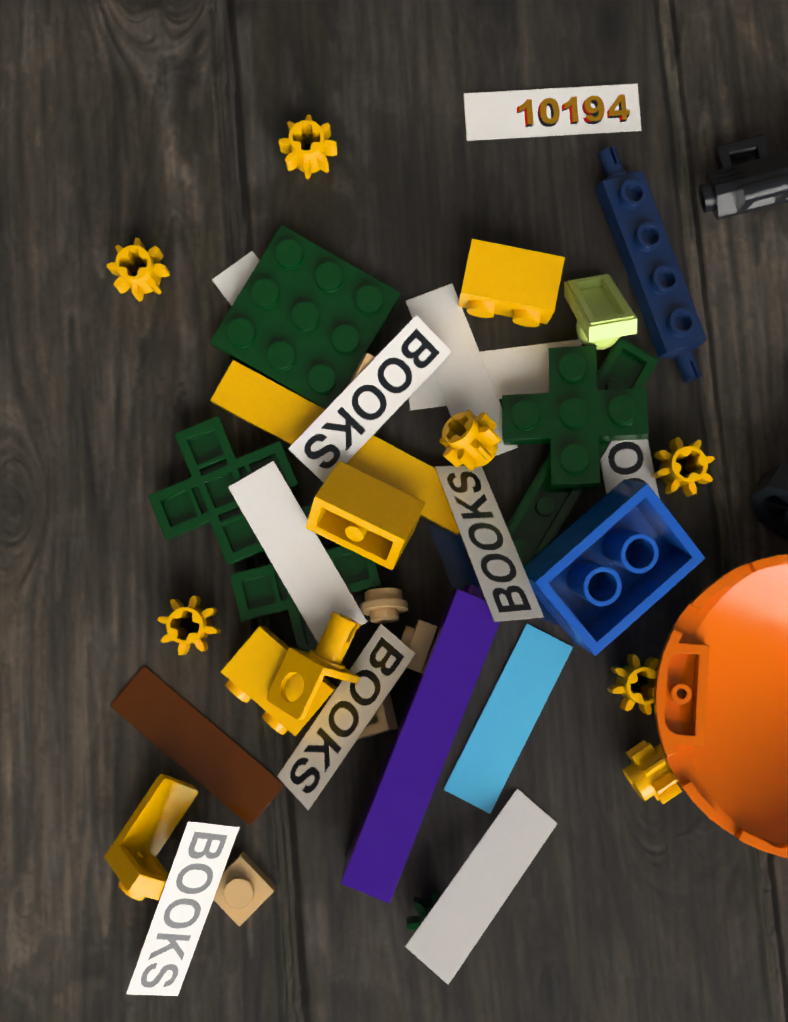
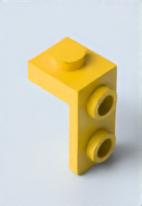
M160 774L105 854L104 858L120 880L118 883L119 888L129 897L142 901L145 897L160 900L169 874L156 856L198 795V791L193 785L171 776Z

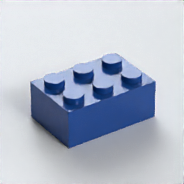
M623 479L525 565L524 570L536 597L574 643L596 656L701 563L705 557L648 483Z

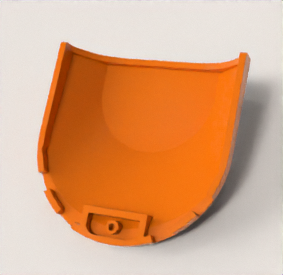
M788 554L771 556L739 566L717 578L704 588L688 604L670 631L661 652L654 687V712L662 750L674 776L692 802L709 819L740 841L761 851L783 858H788Z

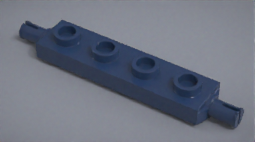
M615 146L608 147L597 155L602 164L606 179L601 181L596 187V193L658 357L664 359L675 358L683 383L692 382L703 377L693 351L707 340L643 170L637 172L624 171L617 148Z

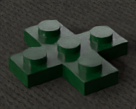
M596 345L549 348V393L502 395V440L504 445L550 444L552 489L600 488L599 441L648 439L647 388L598 390Z
M219 416L175 433L174 435L192 477L148 495L165 540L170 541L211 524L227 565L232 566L265 552L228 487L272 461L276 464L290 490L299 487L300 485L281 441L237 458Z
M312 505L301 507L307 519L309 518ZM343 546L326 550L350 593L381 586L376 562ZM272 564L230 574L241 621L288 610L298 650L309 652L311 649H316L318 642Z

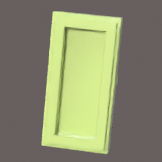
M603 274L564 282V297L577 319L576 331L578 339L584 345H596V350H604L613 346L621 336L637 334V317L610 275Z

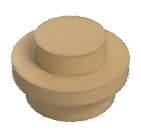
M376 588L364 592V602L360 604V610L363 615L370 616V622L392 623L399 620V614L408 611V602L403 600L401 589Z

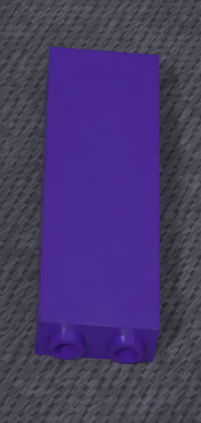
M469 584L468 586L465 585L463 591L459 589L451 591L422 672L417 676L399 721L398 729L395 731L345 857L341 884L388 904L391 902L500 622L493 621L480 587Z

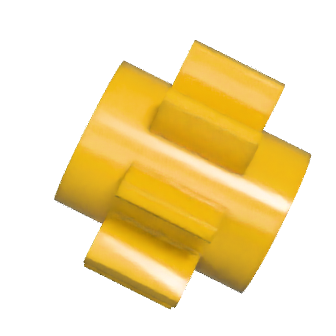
M308 114L305 120L299 121L296 124L288 121L289 138H281L278 141L280 151L288 154L285 158L287 170L292 171L297 167L300 171L304 172L306 179H310L311 173L320 170L328 173L327 156L337 155V143L333 140H328L331 136L330 124L325 123L320 126L312 121L311 115ZM311 144L310 150H305L306 145Z
M135 238L134 245L124 248L120 245L115 246L118 254L115 262L108 263L107 268L113 275L120 276L113 284L116 289L122 294L131 288L134 297L138 301L143 300L144 294L153 291L160 295L162 293L159 287L161 277L170 276L167 267L158 263L164 256L160 249L154 246L147 252L139 238Z
M469 409L466 412L453 415L445 423L442 430V438L439 440L447 448L443 456L456 468L464 464L470 471H473L475 467L485 466L495 457L498 449L497 443L501 442V438L494 432L497 424L485 412L480 413L476 417Z
M677 437L670 441L669 447L672 453L666 450H659L654 454L656 460L661 463L659 470L652 474V478H661L667 484L665 488L667 495L675 492L678 487H682L683 493L686 497L697 494L695 481L699 484L712 482L713 478L706 471L708 464L714 461L715 458L714 456H706L700 450L701 440L698 439L689 446L684 447L683 441L680 437ZM682 458L687 461L684 468L690 472L685 476L679 474L682 466L676 462Z
M193 595L189 600L188 607H184L180 600L172 599L170 604L174 611L169 616L158 617L157 621L166 624L168 633L163 636L161 642L175 641L179 643L178 655H186L191 643H194L201 652L208 650L205 638L208 634H217L221 631L218 627L212 626L210 618L218 610L216 608H207L205 610L199 608L201 603L200 596ZM192 615V621L199 624L198 632L189 633L187 636V629L180 627V621L182 618H190Z
M628 654L627 666L623 668L612 666L610 668L617 675L616 684L607 688L608 692L621 694L624 697L621 701V709L628 712L637 702L642 713L651 715V704L654 703L655 669L658 666L659 660L649 657L644 665L641 666L637 655ZM637 674L647 677L648 684L641 686V693L631 690V684L638 681Z
M643 740L625 752L631 760V764L622 771L643 801L648 800L654 795L657 801L660 800L662 804H665L682 792L676 783L678 780L670 769L661 744L653 748L650 742L647 743Z

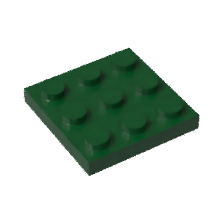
M281 225L210 343L214 348L326 410L346 389L364 353H369L399 303L401 293Z

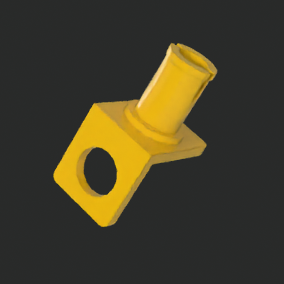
M332 611L329 622L315 650L311 649L309 652L289 647L269 689L267 700L293 718L303 720L309 711L324 676L358 684L361 677L346 669L342 661L357 629L361 625L359 622ZM299 673L304 680V690L299 699L290 702L285 694V686L293 674Z

